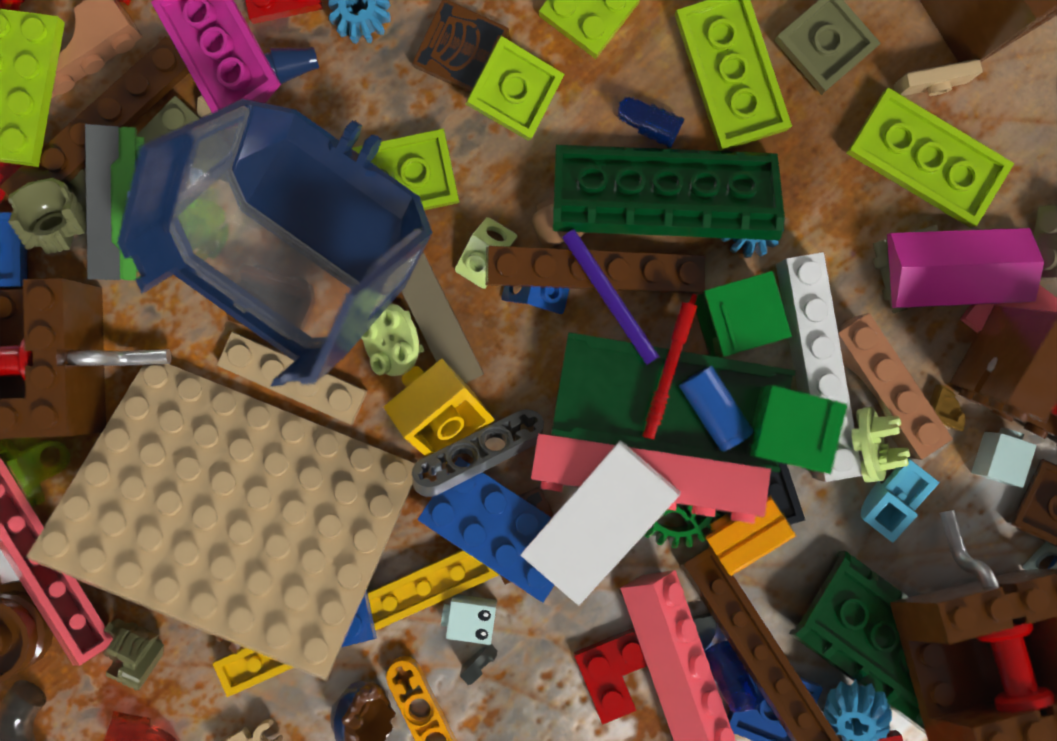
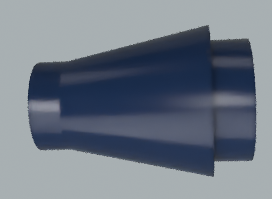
M314 47L270 48L271 52L264 53L281 84L309 71L319 69Z

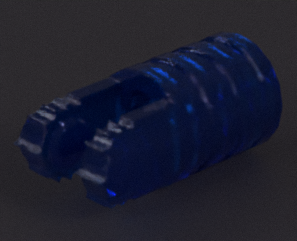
M630 96L628 98L625 97L619 102V107L617 108L619 120L638 129V134L645 135L647 138L653 139L659 144L662 143L670 149L685 118L668 112L654 103L648 105L638 99L635 100L634 97L630 98Z
M728 640L717 643L705 650L704 652L713 678L726 703H728L730 710L733 713L745 712L751 709L758 710L761 703L760 698L749 678L747 670H745L744 665Z

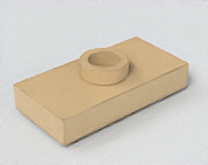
M974 59L908 72L894 84V90L902 96L927 91L928 96L944 94L952 90L951 87L967 84L983 73L981 62Z

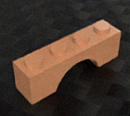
M85 0L74 7L75 31L67 47L59 53L51 99L56 95L67 93L74 87L75 82L87 74L100 71L104 67L105 62L117 54L128 52L134 47L135 42L143 38L118 0Z
M870 313L854 316L837 328L844 366L852 370L867 385L880 404L885 416L900 417V433L891 435L899 448L909 449L910 457L908 458L923 460L953 440Z

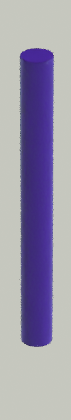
M571 230L565 234L562 239L645 364L648 365L659 357L658 353L577 232Z

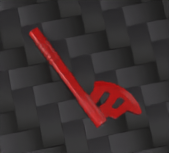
M692 294L688 303L682 302L671 337L670 350L657 391L654 392L655 395L650 404V411L647 414L644 437L654 440L658 425H661L662 415L664 414V409H666L667 399L670 396L668 393L683 344H686L697 309L695 305L697 295Z

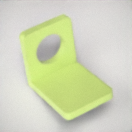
M487 217L472 234L455 271L485 289L488 286L485 285L486 247H511L517 238V234ZM492 230L499 233L504 238V241H497L491 238L487 231Z

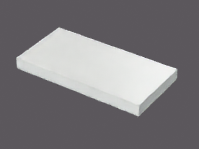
M619 441L523 550L521 556L579 606L680 496V491L622 441Z

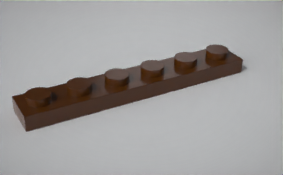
M165 36L42 148L39 167L23 165L0 188L9 196L29 182L55 178L67 185L82 169L86 168L85 124L119 126V128L131 127L190 73L175 45Z
M486 247L485 285L596 290L570 249ZM589 250L613 288L617 291L695 294L704 293L703 291H705V256Z
M712 547L706 548L680 565L792 741H841L734 575H729Z

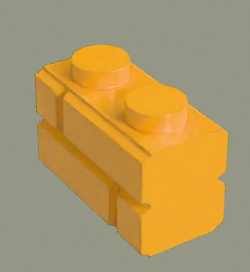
M771 495L767 496L765 517L755 516V523L753 524L731 520L728 513L710 524L712 531L705 536L729 575L732 576L796 537V533Z

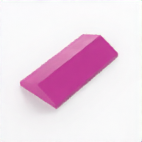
M153 0L151 2L212 113L241 99L266 103L281 85L234 0Z
M1030 228L887 234L892 308L1036 301L1044 260Z

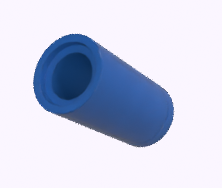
M712 365L692 375L679 385V388L721 452L744 441L754 432Z

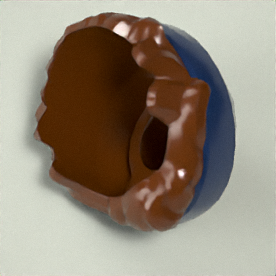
M366 681L354 682L347 687L331 708L330 722L335 740L386 741V738L394 729L391 720L395 717L396 712L391 707V703L386 697L384 690L378 684Z

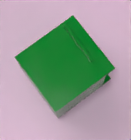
M773 271L703 291V294L697 295L695 302L697 306L696 315L709 356L721 358L792 337Z
M773 385L762 386L751 426L754 432L749 436L745 454L831 475L848 404Z

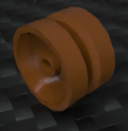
M17 590L0 593V682H4L40 661L50 648L53 639L52 631L29 594Z

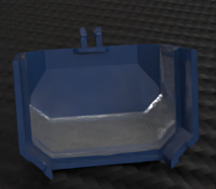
M241 99L141 145L117 243L124 258L131 257L140 276L135 281L141 294L175 275L291 358L294 362L273 379L270 386L272 387L284 386L287 382L300 381L301 385L315 384L342 360L406 287L433 232L420 197L371 163L379 150L382 139L375 134H371L365 140L359 154L351 149L360 136L362 129L360 123L352 120L344 129L340 140H338L295 109Z

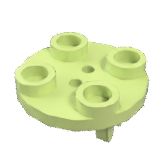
M392 303L361 337L370 358L371 368L377 375L398 376L406 374L414 367L418 354L424 352L423 345H419L416 327L411 320L409 310L404 311L400 306Z
M873 407L857 409L856 418L859 428L852 429V442L855 451H862L864 459L861 462L863 479L865 482L884 481L886 470L909 465L908 457H910L908 448H890L889 444H885L884 437L900 433V417H878Z

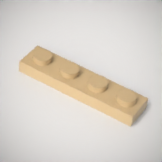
M231 332L217 366L350 425L354 424L368 392L367 390L328 373L315 384L301 385L300 381L287 382L284 386L270 387L273 379L294 361L281 352Z

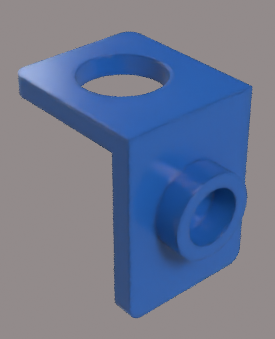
M504 286L501 299L506 302L528 304L556 314H563L569 289L522 287L517 294H514L513 286Z

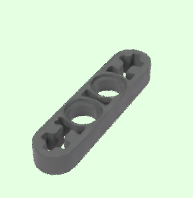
M524 409L422 458L415 463L412 469L414 489L423 496L432 497L535 446L538 434H543L544 421L542 416L533 410ZM525 424L528 428L534 426L533 432H529L527 429L520 430L521 425ZM496 437L502 439L506 445L501 450L493 451L486 447L485 442L490 438ZM461 453L468 454L473 458L472 464L467 467H458L452 460ZM442 463L446 464V468L442 469ZM428 472L431 476L436 475V481L431 482L428 478L423 479V474Z

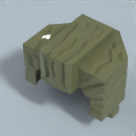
M55 178L29 182L9 195L8 201L12 203L13 211L8 222L12 229H15V233L19 234L18 238L22 240L21 242L25 245V249L42 247L46 254L51 252L57 253V251L62 252V250L70 249L75 234H85L87 227L86 213L83 211L81 204L77 202L78 199L75 194L67 190L68 187L64 182Z
M117 618L104 629L113 638L103 653L106 657L109 656L113 660L112 665L106 671V676L113 680L116 679L119 683L122 682L123 685H127L129 688L140 690L162 658L164 644L159 639V634L148 631L134 622L125 623V621Z

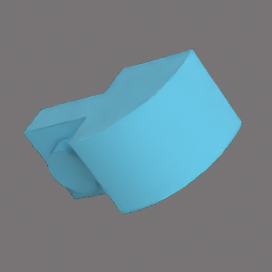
M909 458L908 466L896 468L883 483L878 481L861 508L862 519L892 543L918 516L915 510L940 483Z

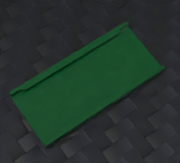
M556 144L553 231L570 232L575 230L576 232L756 240L781 239L784 231L785 214L777 153Z
M568 332L552 425V435L616 445L619 441H622L630 448L761 467L780 473L781 467H778L779 462L745 454L749 437L734 447L721 452L679 388V385L692 375L712 365L752 426L761 387L773 385L791 390L792 377L795 376L796 370L681 351L668 393L670 396L667 399L666 409H664V414L662 415L663 419L661 420V425H658L653 440L644 437L643 434L647 424V414L651 407L650 404L653 401L654 392L657 391L670 349L653 346L659 357L646 365L630 342Z
M839 551L836 555L839 558L797 628L791 629L789 634L853 681L856 679L860 686L865 687L872 683L875 692H885L890 708L926 734L890 603L908 598V596L847 551Z

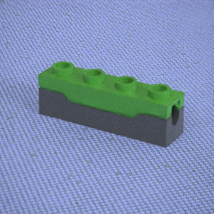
M85 124L87 279L135 280L138 277V270L132 258H124L117 243L128 200L127 191H130L140 147L145 144L144 137H137V129L134 127L119 128V126Z

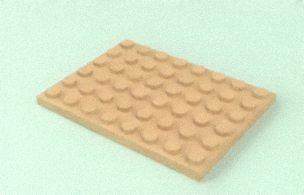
M143 365L27 557L31 561L327 680L413 486L412 469L415 463L173 365Z

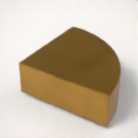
M936 385L929 402L945 427L963 432L965 415L962 413L961 406L955 397L956 395L946 386Z

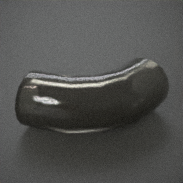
M19 680L5 694L0 703V741H36L33 732L34 720L38 712L46 704L47 698L44 692L35 684Z

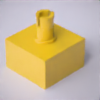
M442 358L425 373L419 366H414L406 374H403L401 381L407 387L383 406L402 436L424 456L431 455L487 427L495 420L475 393Z

